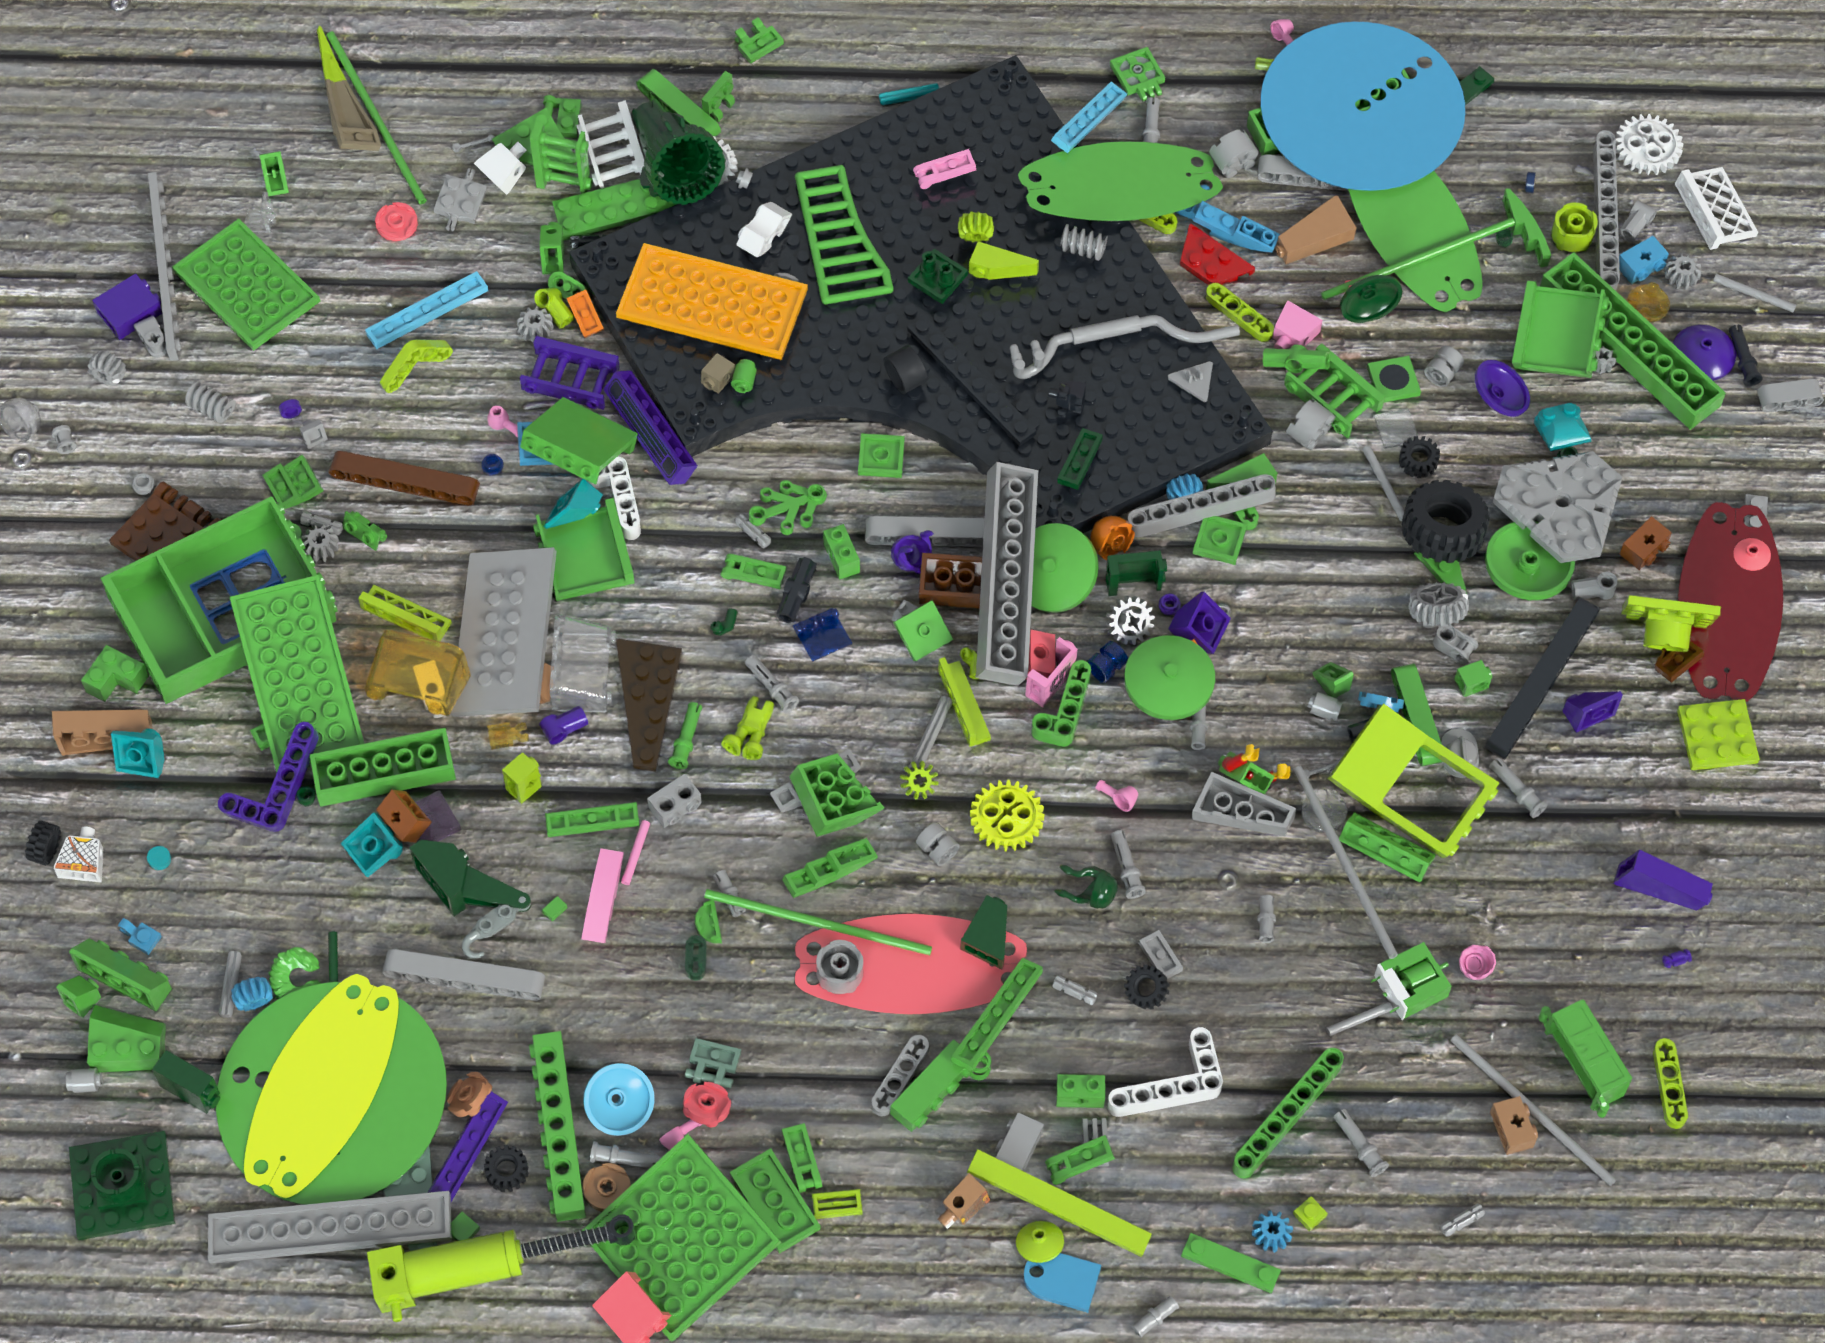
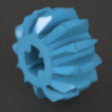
M1195 474L1179 475L1178 478L1171 479V482L1167 484L1166 495L1168 500L1204 491L1202 481Z
M264 977L242 980L241 983L235 984L231 990L233 1003L240 1011L262 1008L263 1005L268 1004L273 998L271 985Z
M1270 1210L1267 1213V1217L1261 1213L1258 1217L1259 1221L1255 1220L1253 1222L1255 1229L1252 1230V1236L1257 1237L1255 1244L1260 1245L1263 1243L1264 1251H1267L1269 1246L1275 1253L1278 1246L1281 1249H1285L1286 1242H1291L1292 1240L1290 1233L1293 1232V1227L1288 1225L1289 1218L1281 1219V1212L1273 1216V1212ZM1268 1229H1271V1231L1275 1229L1277 1232L1276 1234L1274 1232L1271 1234L1268 1232Z

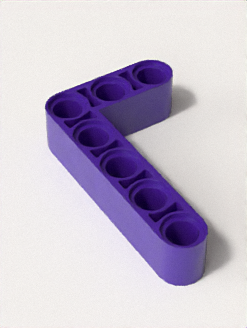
M300 722L295 726L265 804L232 793H225L218 800L219 809L233 819L272 832L282 830L310 763V754H313L319 739L318 731L308 722ZM311 730L310 736L302 739L303 732ZM302 751V757L299 760H294V754ZM294 772V778L291 781H285L286 775ZM280 794H286L285 800L277 803V797ZM230 801H235L234 808L227 810V804ZM251 808H256L255 815L248 817V811ZM272 815H277V821L274 824H269V818Z

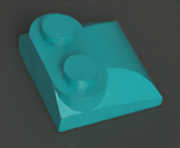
M1573 403L1542 409L1534 417V425L1550 451L1591 442L1590 434L1580 417L1581 410L1579 406Z
M147 728L141 733L128 731L111 732L117 772L158 778L162 774L165 761L161 735L156 730Z
M374 812L341 842V845L366 877L372 875L390 859L398 858L403 851V843L394 836L395 832L390 826L385 824L381 816Z

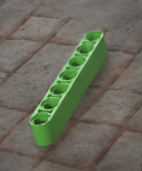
M1328 1048L1322 1053L1237 1152L1232 1168L1237 1177L1245 1179L1256 1171L1337 1076L1344 1059L1343 1053L1339 1049ZM1333 1059L1337 1064L1331 1065L1326 1060ZM1319 1076L1323 1079V1081L1316 1082L1312 1079V1077ZM1305 1093L1308 1095V1098L1302 1099L1297 1094ZM1283 1110H1291L1294 1115L1287 1116L1283 1113ZM1276 1127L1278 1128L1279 1132L1272 1133L1268 1130V1128ZM1261 1144L1265 1149L1257 1150L1253 1145ZM1246 1161L1250 1166L1243 1168L1239 1165V1162Z

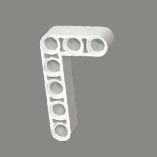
M1198 1027L1191 1032L1189 1051L1195 1074L1116 1088L1110 1092L1108 1097L1107 1109L1109 1113L1113 1116L1121 1117L1217 1098L1221 1092L1223 1079L1210 1031L1206 1028ZM1203 1039L1206 1043L1197 1044L1194 1040ZM1207 1060L1211 1065L1203 1066L1200 1061ZM1213 1082L1217 1087L1209 1088L1206 1086V1083ZM1185 1086H1189L1194 1091L1185 1092L1182 1088ZM1168 1091L1171 1095L1163 1097L1159 1092ZM1144 1095L1147 1097V1100L1139 1101L1136 1096ZM1119 1099L1122 1100L1124 1104L1121 1106H1117L1113 1103V1101Z

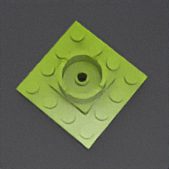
M1629 595L1622 605L1621 614L1626 615L1627 619L1639 620L1640 617H1645L1644 647L1687 652L1692 625L1694 624V627L1707 628V626L1712 625L1720 616L1721 606Z

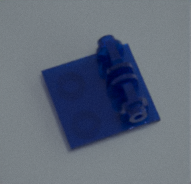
M829 608L820 614L818 613L792 625L812 662L852 645V641L838 618L839 613L836 608Z

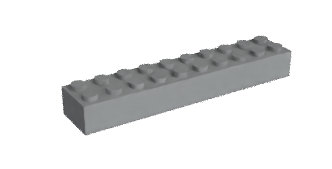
M996 462L987 471L976 678L1018 686L1028 675L1038 470Z

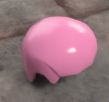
M1486 945L1468 946L1462 951L1459 958L1460 971L1472 980L1485 979L1493 972L1496 965L1495 954Z

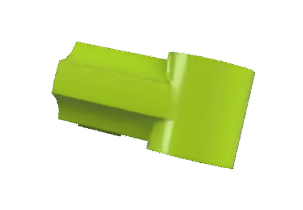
M545 288L536 291L534 296L536 305L540 308H545L547 313L551 314L552 320L558 328H564L574 320V315L562 301L560 290L557 288Z

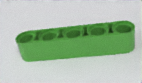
M650 70L636 81L638 89L649 100L652 101L655 98L666 112L670 111L671 113L682 115L685 124H694L697 127H702L715 137L721 133L719 124L657 70Z
M1413 663L1393 667L1391 669L1392 681L1398 699L1404 700L1402 709L1404 718L1442 745L1416 665ZM1421 747L1416 752L1420 766L1443 762Z

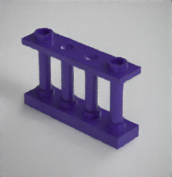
M536 336L533 343L535 354L538 357L530 377L520 376L521 390L531 394L538 393L558 399L564 397L575 403L586 405L591 409L598 408L604 410L605 400L601 391L608 373L614 374L615 371H619V356ZM546 358L559 360L551 382L539 379ZM567 363L579 365L571 387L559 384ZM587 368L600 370L592 392L580 389Z

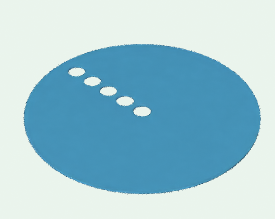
M1342 22L1323 26L1305 33L1292 41L1277 55L1271 63L1262 84L1261 112L1265 128L1271 140L1284 157L1298 169L1330 185L1353 190L1374 191L1410 184L1438 168L1450 156L1461 137L1465 121V100L1459 80L1450 65L1435 49L1418 37L1395 27L1378 23ZM1420 57H1428L1431 59L1432 65L1429 68H1421L1418 66L1417 60ZM1411 67L1416 70L1417 75L1413 79H1407L1403 77L1402 70ZM1390 78H1397L1401 82V87L1392 90L1387 87L1386 81ZM1382 89L1385 91L1386 97L1383 100H1375L1371 97V91ZM1360 99H1365L1370 103L1371 107L1367 111H1360L1356 108L1355 103Z

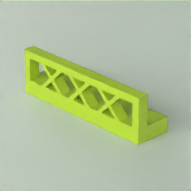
M376 585L372 586L369 593L363 591L358 598L361 609L437 644L440 643L452 624L450 619ZM377 593L379 595L384 596L385 601L375 597L374 595ZM399 603L404 606L405 610L394 605ZM419 612L423 614L424 619L414 615V613ZM433 622H441L443 623V626L440 627L434 624Z
M945 657L940 658L938 672L948 696L952 699V706L969 747L990 741L991 735L960 661L948 664Z

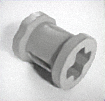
M61 425L52 430L53 439H56L58 453L69 454L77 448L76 442L71 438L69 426Z

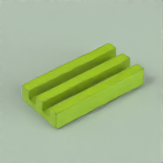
M860 1189L812 1194L814 1217L816 1219L862 1215ZM856 1197V1200L818 1203V1200ZM857 1206V1207H854V1208H844V1209H834V1210L819 1211L820 1209H830V1208H840V1207Z

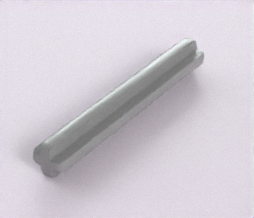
M942 696L912 758L917 768H919L920 761L926 762L952 705L950 697Z

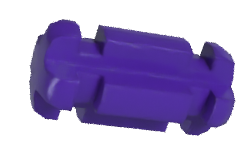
M1684 949L1683 952L1677 951L1668 954V956L1664 955L1662 961L1664 967L1671 968V966L1675 967L1685 964L1686 961L1691 962L1692 956L1689 950Z

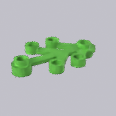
M784 480L780 483L779 492H775L768 487L762 488L760 491L761 501L770 502L774 500L781 502V504L767 509L761 506H753L749 511V521L755 526H760L767 518L788 511L785 520L781 522L780 531L784 535H790L794 529L793 522L799 507L808 503L805 513L800 516V525L805 528L811 527L815 508L826 501L827 493L824 487L819 484H813L809 488H805ZM791 493H795L801 496L795 498L788 495Z

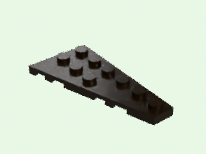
M616 638L633 767L635 769L656 772L681 661L682 648Z

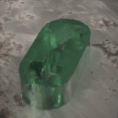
M698 935L689 937L685 944V972L689 979L696 981L705 976L707 966L706 941ZM694 943H699L698 954H694ZM694 961H698V967L700 968L697 973H693L692 970Z

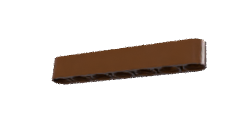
M336 451L334 453L328 471L329 475L339 480L468 506L474 504L480 487V482L469 476L345 451Z

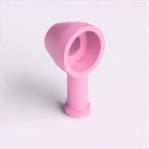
M1279 19L1271 23V33L1276 40H1283L1286 45L1294 41L1290 36L1294 30L1291 20Z
M493 406L487 417L489 426L495 430L506 428L518 437L517 425L509 420L507 411L501 406Z
M1100 780L1096 785V790L1112 797L1115 805L1123 811H1130L1136 803L1138 792L1132 786L1116 790L1106 784L1104 780Z
M689 1120L680 1127H675L667 1132L659 1141L665 1148L671 1150L684 1138L686 1133L696 1127H700L702 1124Z

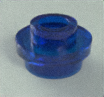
M488 454L484 457L481 464L483 471L488 475H496L504 467L502 458L496 454Z

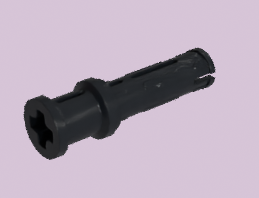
M1738 324L1737 330L1736 325H1733L1729 328V333L1739 358L1738 368L1743 373V383L1745 386H1755L1763 380L1762 374L1757 369L1758 362L1751 355L1742 326Z

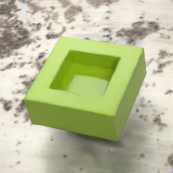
M1311 1196L1294 1210L1293 1215L1308 1231H1311L1327 1217L1328 1213Z

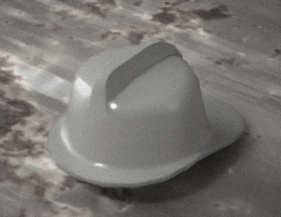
M1457 728L1446 732L1441 740L1442 745L1478 768L1479 754L1475 737L1464 729ZM1443 762L1449 774L1458 778H1466V776Z

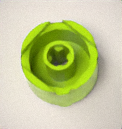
M1573 202L1564 205L1563 208L1557 211L1551 230V236L1556 248L1569 252L1586 251L1594 238L1598 224L1597 216L1594 211L1591 212L1582 203Z

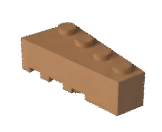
M148 710L52 711L53 736L62 756L113 749L112 731L141 733L144 729H152V720Z

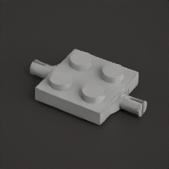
M471 168L467 169L464 178L446 175L435 204L434 213L444 215L449 219L446 226L448 231L450 227L451 231L455 230L457 221L475 224L487 192V185L472 181L476 172L473 169L471 170Z

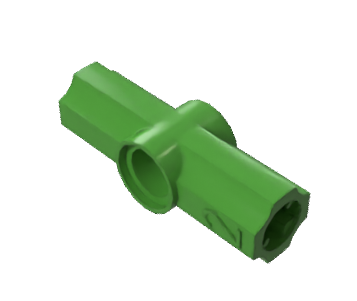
M1298 344L1291 346L1290 349L1265 348L1263 351V366L1286 368L1291 373H1300L1303 368L1329 369L1330 352L1307 350L1304 346Z

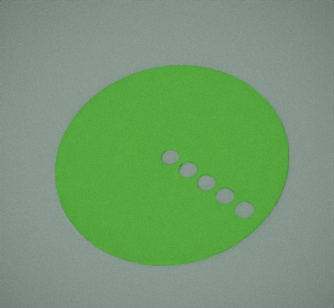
M341 982L321 983L304 987L276 1000L249 1022L227 1054L217 1085L220 1092V1100L216 1105V1115L223 1143L230 1157L244 1175L247 1140L256 1105L263 1089L255 1083L257 1074L262 1071L270 1073L280 1053L299 1025L320 1001ZM351 985L346 991V995L350 999L358 998L361 993V989L357 985ZM386 997L377 998L374 1003L375 1008L379 1011L387 1009L389 1000ZM398 997V1018L395 1035L382 1080L368 1110L340 1150V1155H336L304 1189L289 1198L278 1196L269 1185L264 1184L258 1186L259 1188L285 1201L302 1205L358 1200L388 1187L417 1162L431 1143L439 1126L446 1100L447 1081L444 1058L439 1043L426 1021L413 1007ZM359 1009L357 1011V1014H363V1010ZM239 1067H246L250 1072L248 1080L244 1083H237L233 1079V1073ZM285 1156L280 1157V1161L286 1160ZM258 1160L253 1167L255 1173L264 1174L268 1170L267 1161ZM287 1172L282 1178V1183L288 1187L293 1186L297 1181V1176L293 1172Z

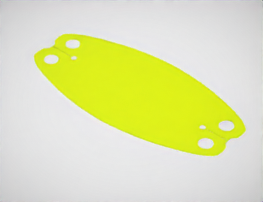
M359 974L352 975L333 988L299 1025L274 1063L256 1105L244 1159V1173L247 1182L256 1186L269 1185L278 1196L289 1198L299 1193L311 1183L346 1144L368 1110L388 1063L398 1018L399 1001L395 989L385 985L373 987L368 978ZM351 985H357L361 989V993L356 999H350L346 995V991ZM379 997H386L389 1000L388 1008L383 1011L377 1010L374 1005ZM359 1009H362L363 1014L358 1015L357 1011ZM285 1156L286 1160L280 1161V1157ZM258 1160H265L268 1163V1170L264 1174H257L254 1171V1164ZM287 1172H293L297 1176L296 1183L290 1187L282 1183V1178Z

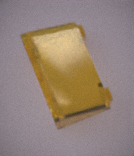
M385 630L379 639L365 685L367 697L373 700L384 699L387 691L425 700L426 706L431 713L449 716L471 674L465 654L459 647L393 630Z

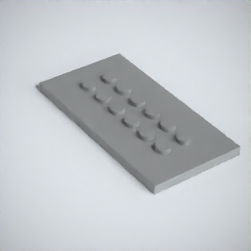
M554 547L470 553L450 711L453 717L539 712L557 553Z

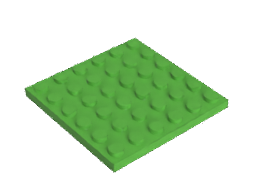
M689 1134L680 1140L582 1230H590L592 1227L594 1229L598 1228V1226L604 1227L606 1222L611 1221L617 1215H627L632 1219L636 1236L630 1244H610L609 1241H606L605 1243H594L592 1247L618 1279L626 1271L635 1272L641 1280L638 1284L662 1312H669L672 1315L667 1320L668 1324L662 1330L672 1342L781 1243L780 1239ZM622 1226L618 1228L617 1233H626L628 1227Z

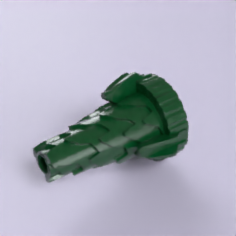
M655 98L652 101L641 104L637 109L633 108L631 118L640 133L639 138L646 157L640 175V184L643 189L649 188L650 195L654 198L659 196L667 202L682 205L695 203L712 193L721 181L726 162L723 150L714 137L702 127H697L694 124H685L682 115L671 113L670 111L666 112Z

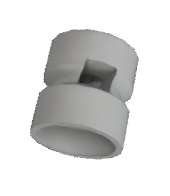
M1442 346L1434 356V359L1426 366L1424 370L1425 376L1433 384L1446 387L1453 379L1454 374L1464 364V359L1454 348Z
M935 822L921 832L916 843L924 852H930L929 857L938 866H942L955 856L960 845L951 836H946L947 831L939 823Z

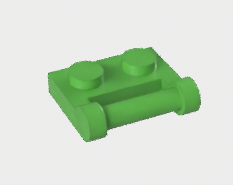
M546 95L543 105L547 108L551 117L553 108H559L557 127L563 137L577 138L581 99L555 98L552 95Z

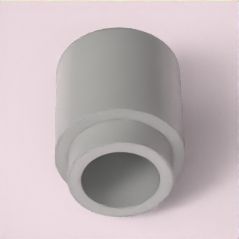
M1317 692L1316 696L1311 695L1307 707L1311 708V714L1331 720V718L1337 720L1342 703L1338 702V699Z
M97 1068L73 1069L72 1072L66 1073V1088L74 1093L96 1092L99 1086L103 1084L102 1073L98 1072Z

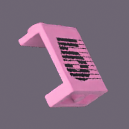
M1060 637L1057 639L1055 661L1059 665L1048 679L1034 669L1027 675L1025 696L1043 708L1068 679L1071 666L1076 662L1078 649L1072 642L1063 640Z

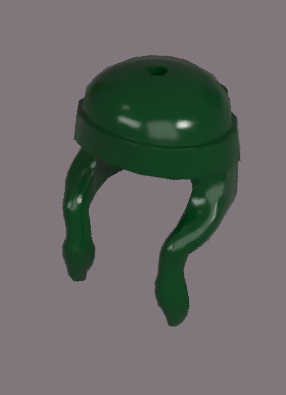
M1060 865V869L1067 875L1075 877L1091 876L1095 880L1080 895L1075 896L1066 890L1056 889L1055 893L1058 896L1068 898L1078 904L1089 903L1090 907L1097 909L1106 908L1113 902L1118 885L1116 879L1109 872L1096 866L1085 867L1077 871L1067 865Z

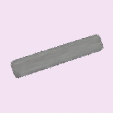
M230 951L228 953L219 1015L223 1018H231L233 1014L234 1003L231 990L238 983L242 957L238 951Z

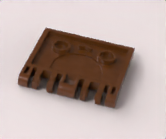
M162 481L155 488L153 494L109 541L115 548L134 561H137L204 529L203 527L209 522L212 515L209 511H204V508L193 500L188 501L189 498L185 495L179 497L172 507L170 504L177 497L178 490ZM214 519L208 526L221 521V519Z

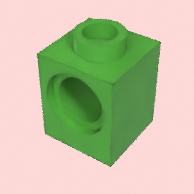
M1480 660L1458 668L1454 679L1463 696L1467 697L1488 689L1492 673L1489 667H1485L1483 661Z

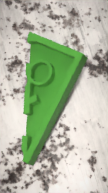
M1420 552L1414 553L1440 583H1453L1454 586H1460L1461 589L1466 590L1457 560L1453 563H1446V561L1435 562V559L1424 558Z

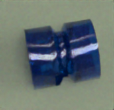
M1108 641L1099 649V653L1093 654L1086 662L1091 666V674L1100 682L1105 683L1115 675L1116 669L1120 670L1127 664L1128 656L1117 643Z

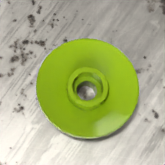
M1035 1221L1025 1225L1016 1237V1248L1019 1254L1024 1259L1035 1263L1048 1262L1056 1258L1064 1247L1062 1231L1058 1226L1047 1221Z

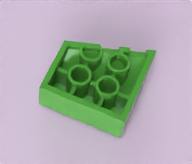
M838 753L797 765L789 776L816 837L857 825L885 808L880 802L877 803L870 795L871 791L866 786L863 787L855 778V773Z
M95 1005L89 1018L87 1057L89 1067L97 1068L98 1072L152 1070L165 1052L166 1025L165 1023Z

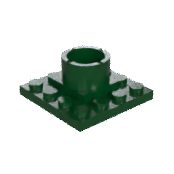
M165 1131L69 1147L76 1235L78 1240L176 1224L167 1135Z

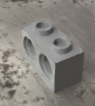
M686 774L678 777L647 798L648 808L664 828L669 824L677 823L683 815L695 811L702 803L701 793ZM683 794L690 795L688 798H681L680 796ZM665 806L671 807L668 811L662 810Z

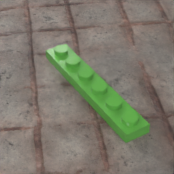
M1024 958L1020 960L951 1056L952 1063L971 1072L974 1070L1043 973L1042 966Z

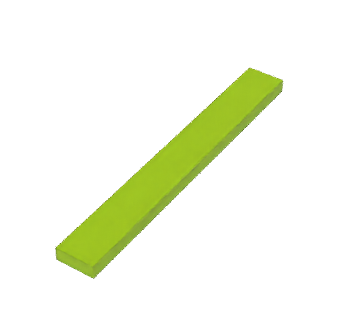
M978 1149L967 1170V1173L1140 1257L1143 1256L1152 1235L1119 1217Z

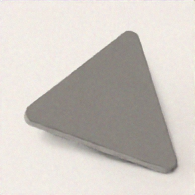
M1209 361L1168 375V380L1201 401L1206 402L1213 363Z

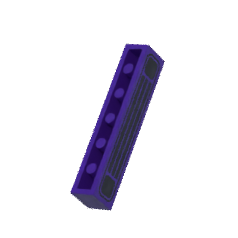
M615 371L603 389L609 400L614 404L629 428L638 433L637 439L668 484H685L698 465L633 372Z

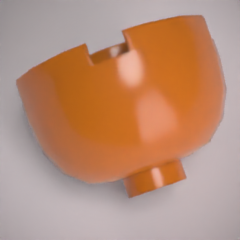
M1107 516L1096 522L1090 536L1096 553L1104 560H1107L1108 555H1115L1121 550L1125 553L1131 546L1135 536V532L1132 530L1133 526L1118 516Z

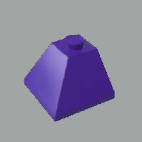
M1200 592L1176 612L1168 630L1174 636L1183 637L1188 640L1194 639L1206 653L1214 654L1231 618L1205 592Z
M1621 691L1574 694L1566 699L1563 713L1577 733L1615 716L1623 694Z

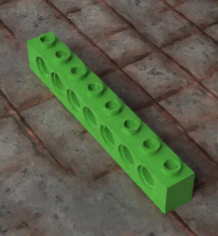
M561 1031L533 1035V1044H529L531 1058L536 1059V1065L532 1066L533 1078L539 1082V1087L535 1088L536 1101L541 1102L542 1110H538L539 1124H544L545 1132H540L542 1147L547 1146L548 1154L543 1155L545 1169H550L551 1177H546L548 1192L553 1191V1200H549L551 1214H556L557 1222L586 1218ZM545 1057L554 1058L553 1061L549 1063H545L542 1061ZM551 1078L557 1080L552 1085H548L545 1083L548 1079ZM556 1100L560 1102L556 1107L548 1106L551 1101ZM554 1123L563 1124L559 1129L551 1128ZM557 1145L565 1146L563 1151H554ZM561 1167L569 1169L565 1174L557 1173V1170ZM563 1190L571 1191V1194L567 1197L559 1195Z

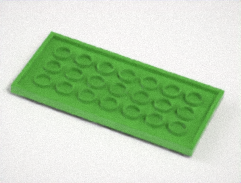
M319 575L231 596V606L276 773L293 730L300 722H308L318 731L319 739L313 754L364 744ZM311 730L304 731L302 739L308 738ZM296 752L293 759L299 760L303 752Z

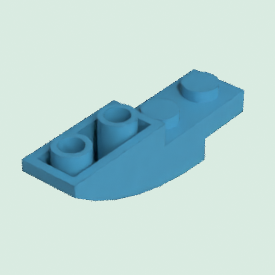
M1204 201L1201 202L1193 219L1194 222L1210 229L1209 235L1256 251L1272 253L1278 241V236H1280L1279 233L1245 216L1238 219Z

